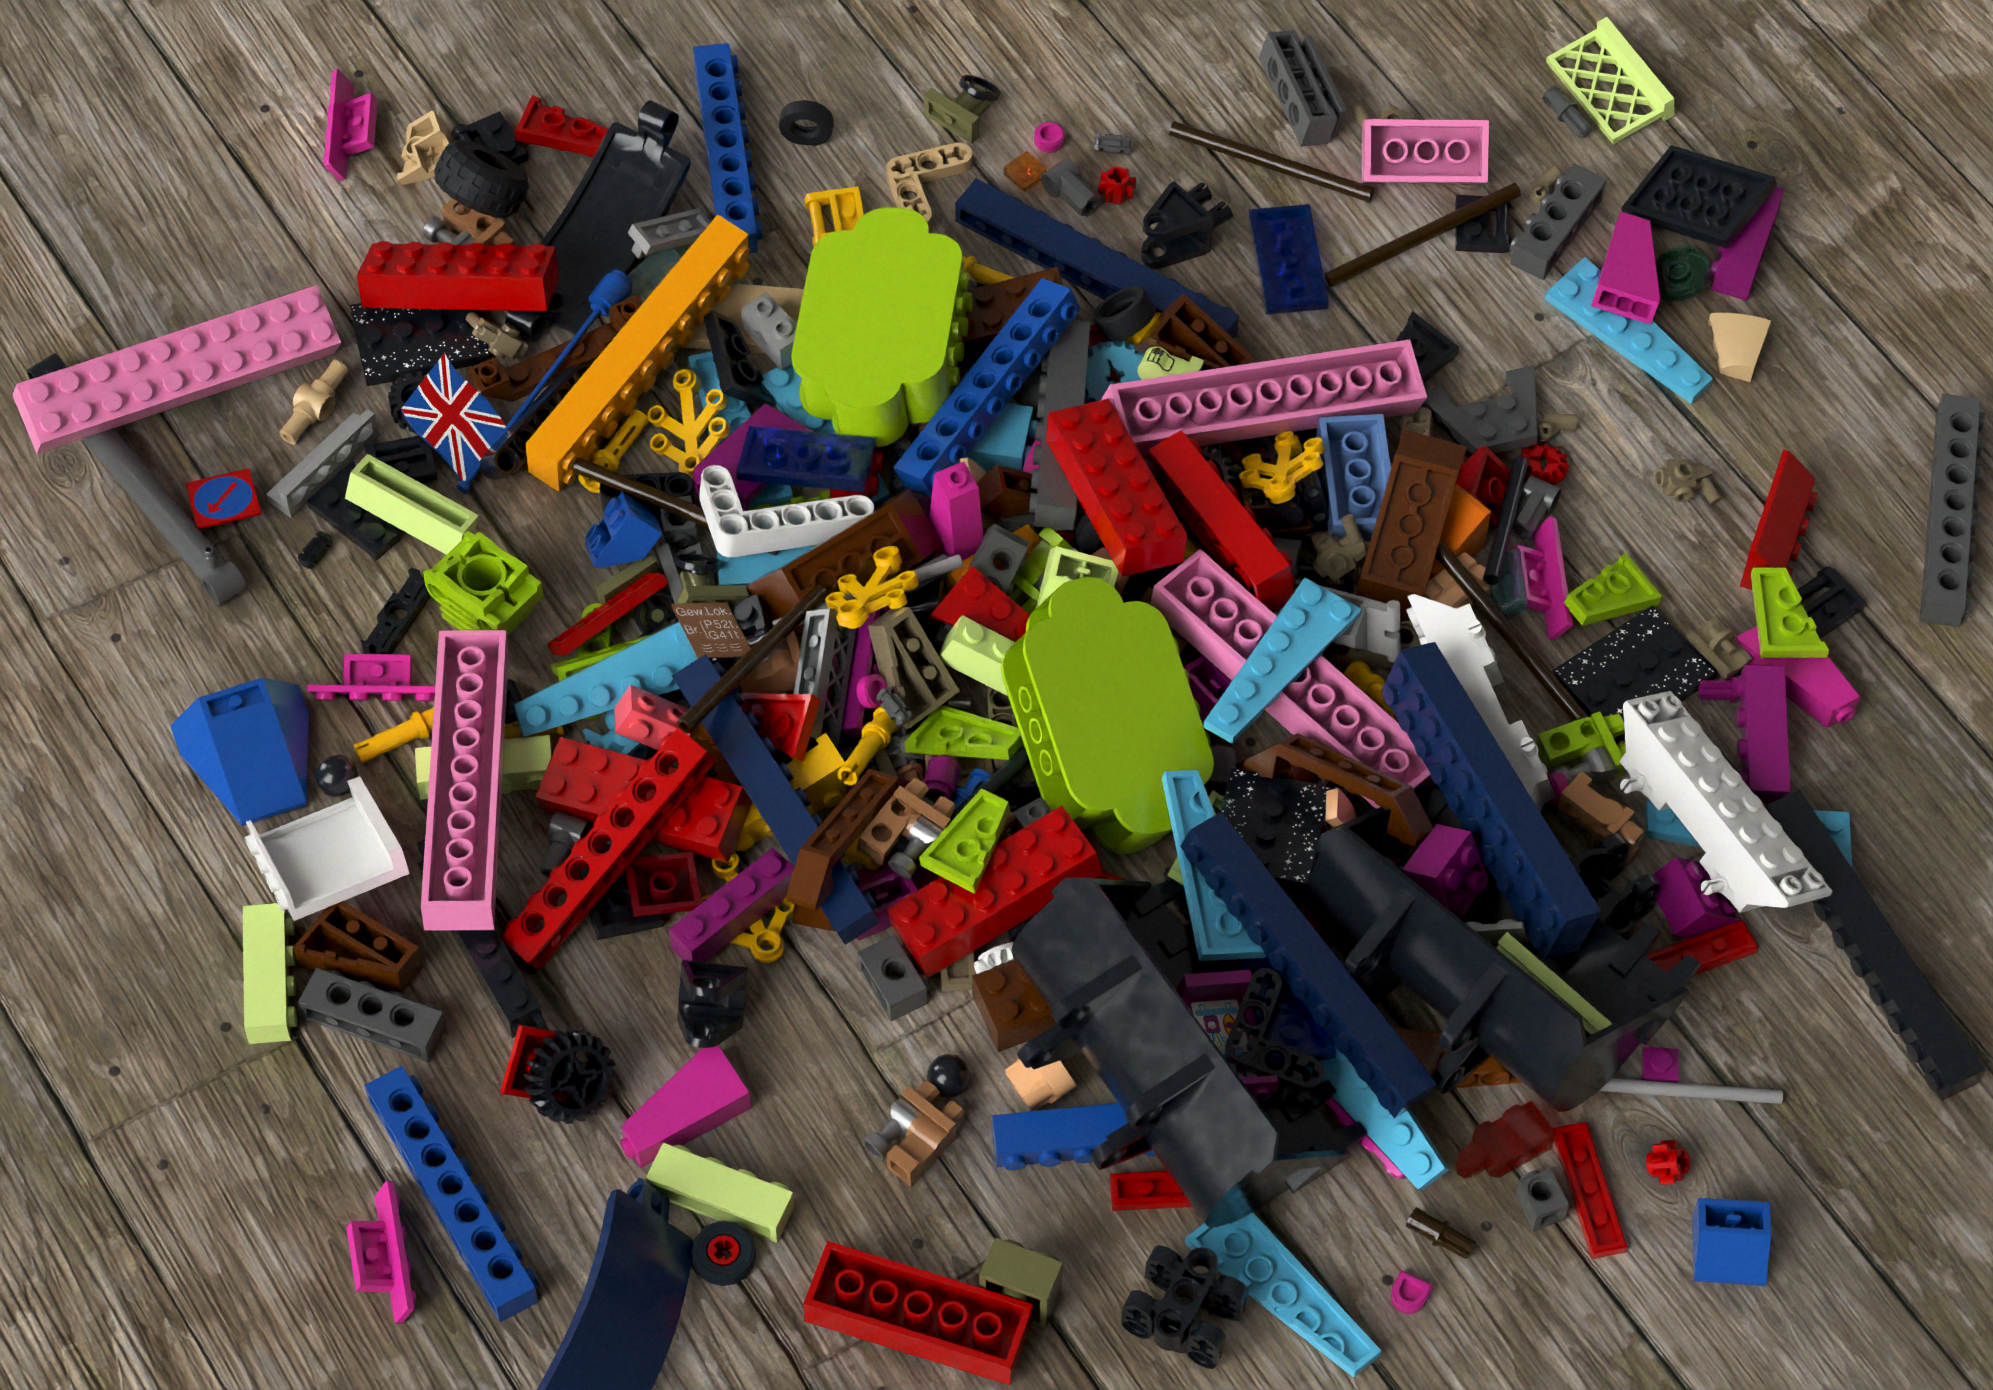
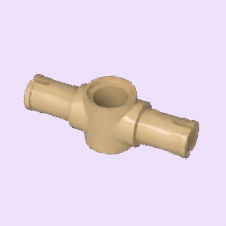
M333 360L319 380H314L312 384L303 383L297 389L293 398L294 413L279 431L283 440L295 445L309 425H313L316 420L323 422L331 415L336 402L334 391L349 373L347 371L348 368L343 363Z

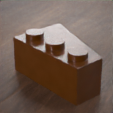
M1182 294L1166 307L1134 348L1145 354L1150 347H1161L1171 356L1174 355L1189 362L1192 356L1204 360L1201 371L1249 364L1254 358L1185 294Z
M344 901L327 907L293 947L297 964L300 968L315 971L316 968L324 971L335 970L343 974L347 979L357 982L366 981L374 986L403 992L423 968L418 946Z

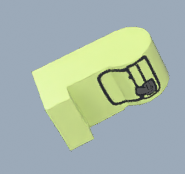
M1150 347L1145 352L1137 372L1142 380L1201 371L1204 360L1192 356L1189 362L1174 355L1171 356L1161 347Z

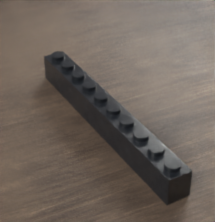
M1801 790L1765 805L1766 810L1774 820L1780 823L1783 831L1801 849L1804 857L1822 875L1825 883L1833 891L1828 897L1812 901L1815 913L1821 921L1826 922L1832 931V937L1837 947L1843 949L1849 957L1854 973L1858 977H1862L1868 986L1873 1002L1877 1006H1881L1887 1015L1888 1024L1895 1034H1899L1906 1044V1050L1911 1060L1918 1063L1925 1073V1079L1930 1089L1937 1092L1943 1101L1978 1084L1986 1069Z

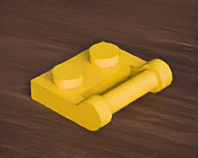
M859 186L812 192L804 197L805 207L809 210L814 234L812 238L813 247L822 237L832 233H826L821 210L823 206L830 205L834 232L854 230L857 221L864 215Z

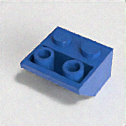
M621 492L617 499L613 498L609 501L604 510V517L599 524L592 525L585 537V545L593 566L599 569L643 560L663 533L653 510L626 493Z
M1698 1198L1692 1215L1693 1281L1765 1286L1771 1241L1770 1202Z

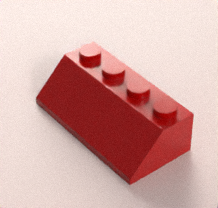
M1783 449L1749 551L1740 587L1753 590L1751 581L1753 568H1786L1790 577L1792 576L1793 568L1788 567L1790 560L1795 562L1797 560L1802 543L1796 542L1798 535H1805L1810 518L1804 515L1806 510L1813 511L1818 493L1812 491L1815 478L1788 450Z

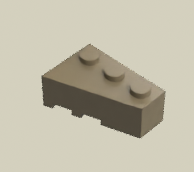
M910 607L890 609L868 625L880 676L885 679L887 686L893 687L894 691L892 693H897L907 705L906 711L910 710L912 712V718L900 728H911L960 692Z

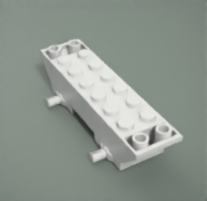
M1416 594L1407 596L1412 607L1406 611L1421 645L1431 642L1437 644L1541 812L1544 803L1556 798L1547 777V767L1541 763L1538 757V747L1533 742V739L1529 737L1523 721L1520 720L1511 725L1508 724L1492 688L1504 682L1497 666L1495 652L1488 646L1485 639L1486 631L1476 619L1470 603L1456 609Z
M1671 691L1626 700L1623 704L1626 753L1621 758L1620 763L1628 771L1631 778L1621 781V790L1625 789L1623 792L1626 794L1633 791H1641L1651 800L1658 811L1671 808L1706 853L1699 862L1711 878V880L1701 883V891H1705L1704 895L1716 892L1722 893L1731 901L1739 913L1764 906L1787 908L1830 896L1833 891L1825 883L1822 875L1812 867L1804 857L1801 849L1783 831L1780 823L1774 820L1762 805L1761 800L1753 794L1742 780L1741 775L1732 768L1722 755L1720 749L1703 732L1700 724L1682 706L1679 698Z

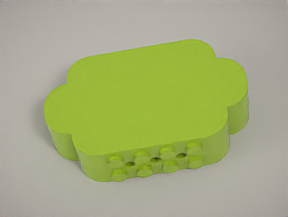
M878 208L863 215L857 221L854 230H841L827 234L812 249L791 360L795 372L801 377L799 397L802 407L816 418L832 420L835 434L849 445L882 447L897 441L906 432L909 423L929 422L953 392V387H957L960 381V369L957 367L958 361H963L964 343L961 341L962 336L967 337L968 334L966 312H971L973 303L972 293H968L969 273L965 272L962 251L958 243L946 235L929 233L928 223L920 213L907 208Z
M1085 577L1063 583L1031 613L1027 621L1026 633L1006 651L1002 658L1001 675L1042 799L1052 811L1063 806L1080 830L1091 829L1096 840L1106 849L1115 853L1128 854L1151 847L1172 831L1162 782L1164 772L1198 770L1202 782L1205 784L1213 772L1214 759L1210 748V736L1203 728L1199 704L1193 698L1189 686L1188 672L1183 668L1178 654V642L1172 636L1168 622L1163 614L1154 606L1145 602L1130 601L1123 603L1120 594L1112 585L1098 578Z

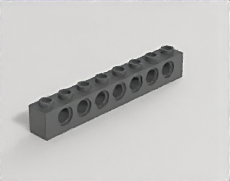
M1942 393L1936 411L1919 620L1922 622L1959 627L1963 615H1969L1972 597L1967 596L1966 591L1967 588H1971L1973 580V569H1968V564L1973 561L1975 553V543L1970 542V537L1975 534L1977 526V516H1972V509L1977 508L1979 490L1974 489V483H1978L1981 473V464L1976 463V457H1980L1983 446V438H1978V431H1982L1985 413L1980 412L1981 399Z

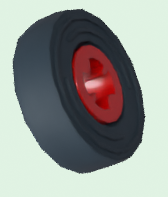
M726 1221L712 1223L702 1229L695 1238L691 1251L694 1268L701 1278L711 1284L720 1286L736 1284L745 1279L753 1269L756 1259L754 1240L748 1231L737 1223ZM723 1248L725 1252L726 1248H729L731 1257L725 1259L722 1256V1259H718L717 1250Z

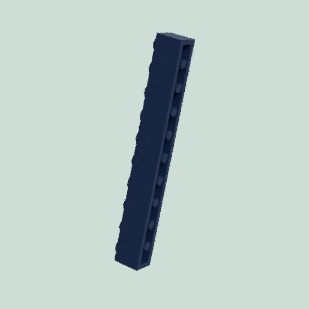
M975 178L955 202V222L1046 270L1058 267L1061 278L1103 300L1126 287L1140 286L1145 290L1155 306V313H1162L1169 304L1182 294H1185L1233 339L1238 334L1239 315L1230 308L1222 307L1207 299L1203 294L1195 293L1182 286L1176 280L1166 278L1155 272L1151 267L1142 265L1128 258L1124 253L1103 245L1099 240L1076 231L1072 226L1051 218L1047 213L1024 204L1019 198L1011 197L1001 192L992 184H986Z
M705 654L673 674L672 677L692 707L726 672L718 661L712 665ZM735 688L701 722L795 867L800 848L823 821L818 813L811 816L807 811L806 807L811 805L810 801L801 787L794 790L789 783L795 778L784 761L779 765L776 763L773 756L778 752L767 736L761 740L756 732L761 729V726L751 711L744 714L740 706L745 702ZM838 860L831 868L834 890L820 907L846 945L880 923L874 914V911L879 909L868 891L862 894L856 886L862 881L853 867L849 865L845 868L841 861Z
M1220 812L1190 829L1180 845L1186 858L1197 867L1204 876L1207 885L1212 890H1215L1225 902L1229 913L1242 923L1251 941L1264 950V954L1269 959L1271 966L1282 975L1289 984L1292 993L1311 1012L1314 1021L1322 1026L1330 1036L1336 1049L1345 1055L1355 1068L1358 1077L1371 1088L1377 1096L1380 1105L1387 1109L1393 1118H1396L1423 1101L1437 1083L1224 814Z

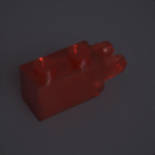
M1532 1101L1522 1106L1516 1104L1507 1109L1498 1120L1492 1123L1491 1121H1485L1474 1130L1471 1143L1465 1149L1462 1148L1457 1156L1458 1160L1455 1165L1457 1174L1463 1177V1179H1468L1469 1177L1472 1178V1175L1475 1176L1486 1170L1489 1176L1501 1178L1552 1149L1556 1133Z

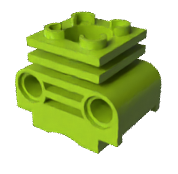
M469 530L466 531L463 540L431 570L427 568L423 572L425 586L429 594L441 604L442 618L458 630H506L508 636L535 610L534 606L543 598L542 582L529 574L528 566L516 557L503 551L481 532L474 535Z

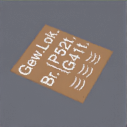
M727 602L670 604L697 658L705 654L708 658L743 657L751 649Z

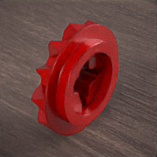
M1546 441L1543 445L1536 444L1522 449L1520 456L1529 461L1525 477L1526 481L1531 475L1552 485H1557L1564 480L1568 473L1569 465L1567 455L1560 451L1559 446L1554 448L1549 446ZM1542 457H1545L1547 459V465L1546 467H1544V471H1541L1540 460Z

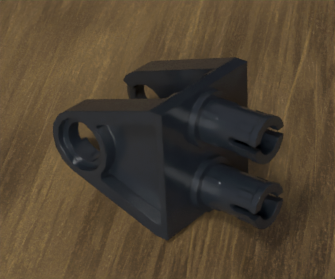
M1173 181L1144 217L1143 232L1148 237L1141 248L1142 262L1153 269H1162L1206 255L1211 251L1213 230L1233 217L1230 207L1228 205L1225 206V202L1221 201L1207 211L1201 205L1212 199V193L1208 186L1205 187V184L1201 182L1186 192ZM1158 223L1154 230L1150 228L1152 224ZM1152 248H1161L1165 253L1162 256H1154L1152 258L1149 256L1148 251Z
M682 960L677 1021L684 1039L689 1045L699 1048L715 1047L743 1028L748 967Z

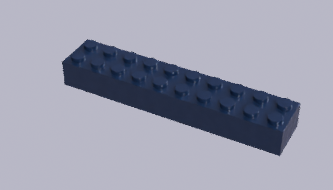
M1431 642L1400 650L1381 691L1384 701L1393 710L1401 729L1407 733L1414 745L1416 754L1422 758L1427 766L1433 782L1439 786L1447 799L1449 808L1456 814L1462 824L1463 830L1472 832L1482 863L1490 870L1496 880L1498 889L1505 895L1513 908L1515 917L1524 923L1531 944L1539 951L1543 960L1578 951L1601 912L1599 906L1437 644Z

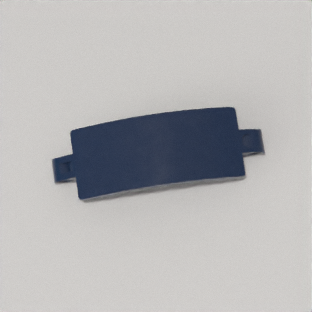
M638 1178V1181L629 1188L627 1193L620 1189L611 1192L606 1205L595 1258L582 1298L565 1337L537 1390H652L669 1351L682 1310L691 1269L693 1240L668 1222L669 1197L644 1179Z

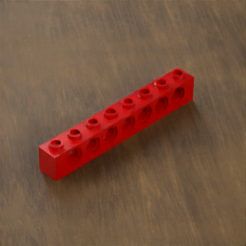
M679 727L674 732L669 733L662 740L660 749L656 754L640 766L635 779L618 792L616 801L608 811L601 813L596 818L594 827L586 837L579 839L574 844L570 856L563 864H559L552 870L549 880L543 888L530 896L527 901V907L518 917L508 922L504 930L505 933L501 936L502 941L529 965L540 971L706 775L717 759ZM674 762H679L677 770L672 774H668L669 766ZM656 788L655 796L651 800L646 801L648 791ZM634 814L633 822L629 826L624 827L623 824L626 817ZM612 840L609 851L602 854V846L607 841ZM589 867L587 877L579 880L580 872L584 868ZM567 893L565 903L557 907L558 898L562 894ZM544 919L545 925L543 929L535 933L536 924Z

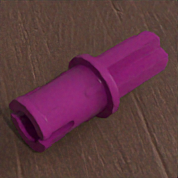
M1730 677L1729 680H1702L1698 687L1700 699L1729 700L1730 703L1740 700V697H1736L1734 693L1735 677Z

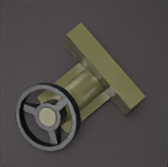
M963 75L961 77L959 85L964 91L954 101L930 88L924 94V115L971 144L979 137V117L990 107V103L986 100L996 101L1001 94L999 88L994 84L973 75Z
M648 553L643 560L635 561L596 587L598 603L604 604L645 574L658 573L657 561ZM660 592L654 593L627 612V614L636 622L642 633L650 635L655 626L662 625L667 618H675L674 623L679 621L674 612L669 613V609L657 597H663L671 604H675L671 596Z
M681 554L676 556L675 565L688 571L681 572L679 575L684 589L676 604L727 602L731 606L747 599L749 594L745 585L716 586L711 571L721 569L722 561L720 559L701 554Z

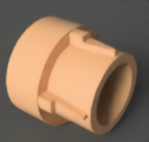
M1018 1058L1017 1061L1005 1069L1006 1077L1029 1109L1033 1111L1038 1110L1048 1102L1052 1104L1077 1087L1061 1061L1033 1070L1032 1067L1026 1068Z

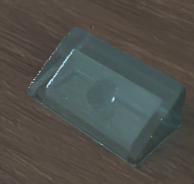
M671 248L651 253L627 275L633 282L630 295L632 297L638 295L644 303L681 259L678 252Z
M1519 548L1506 552L1499 583L1492 585L1494 603L1509 620L1528 605Z

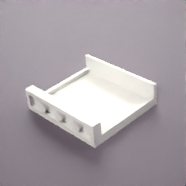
M360 776L347 781L352 798L258 835L251 820L246 822L250 835L246 836L245 840L252 856H255L257 865L261 873H264L271 892H274L281 911L288 909L294 921L410 874L399 842Z

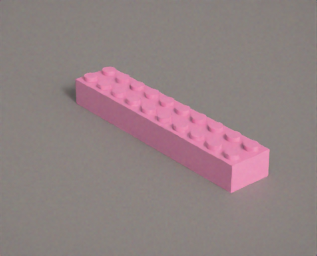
M315 285L18 383L14 389L13 398L34 449L38 454L335 354L341 341L319 288Z
M1409 339L1110 384L1101 400L1110 399L1141 455H1148V449L1180 430L1185 433L1189 440L1194 438L1200 446L1276 435L1286 431L1296 432L1318 428L1319 417L1383 414L1385 418L1416 413L1427 399V394Z
M1201 549L1154 586L1150 605L1163 614L1168 624L1231 680L1235 678L1277 618L1272 611ZM1322 655L1314 663L1312 662L1302 671L1301 676L1294 683L1291 682L1281 692L1280 697L1270 707L1265 709L1292 735L1299 733L1412 786L1414 791L1428 785H1435L1430 771L1422 758L1416 754L1413 743L1407 733L1401 729L1399 723ZM1362 796L1376 809L1380 807L1374 801Z
M506 630L439 631L421 895L424 931L494 930L509 662Z

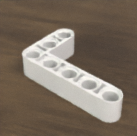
M711 465L706 467L701 474L699 500L715 547L721 555L726 557H739L819 545L874 512L873 502L863 495H852L743 512L732 477L726 468L719 465Z

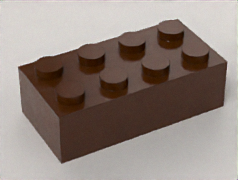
M1058 267L968 290V293H972L973 303L971 312H966L968 334L967 337L962 336L961 342L964 343L963 361H958L957 367L960 368L976 363L1041 278L1064 286Z
M1016 960L972 975V996L998 1052L1028 1042L1057 1024L1050 1014V1007Z

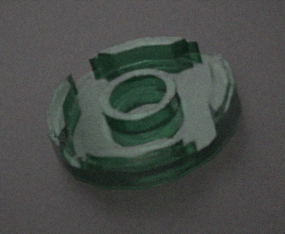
M1689 246L1666 250L1659 255V259L1655 262L1661 299L1684 301L1695 297L1706 288L1711 278V268L1707 256Z

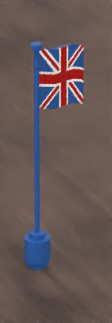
M612 270L611 273L605 274L588 297L591 303L590 307L593 310L592 314L507 425L488 400L481 396L456 371L445 352L403 405L401 412L413 430L444 458L459 478L460 482L456 487L461 493L467 494L471 489L469 485L481 470L480 462L483 455L531 405L597 316H610L609 307L626 300L631 294L633 282L625 273L619 270Z

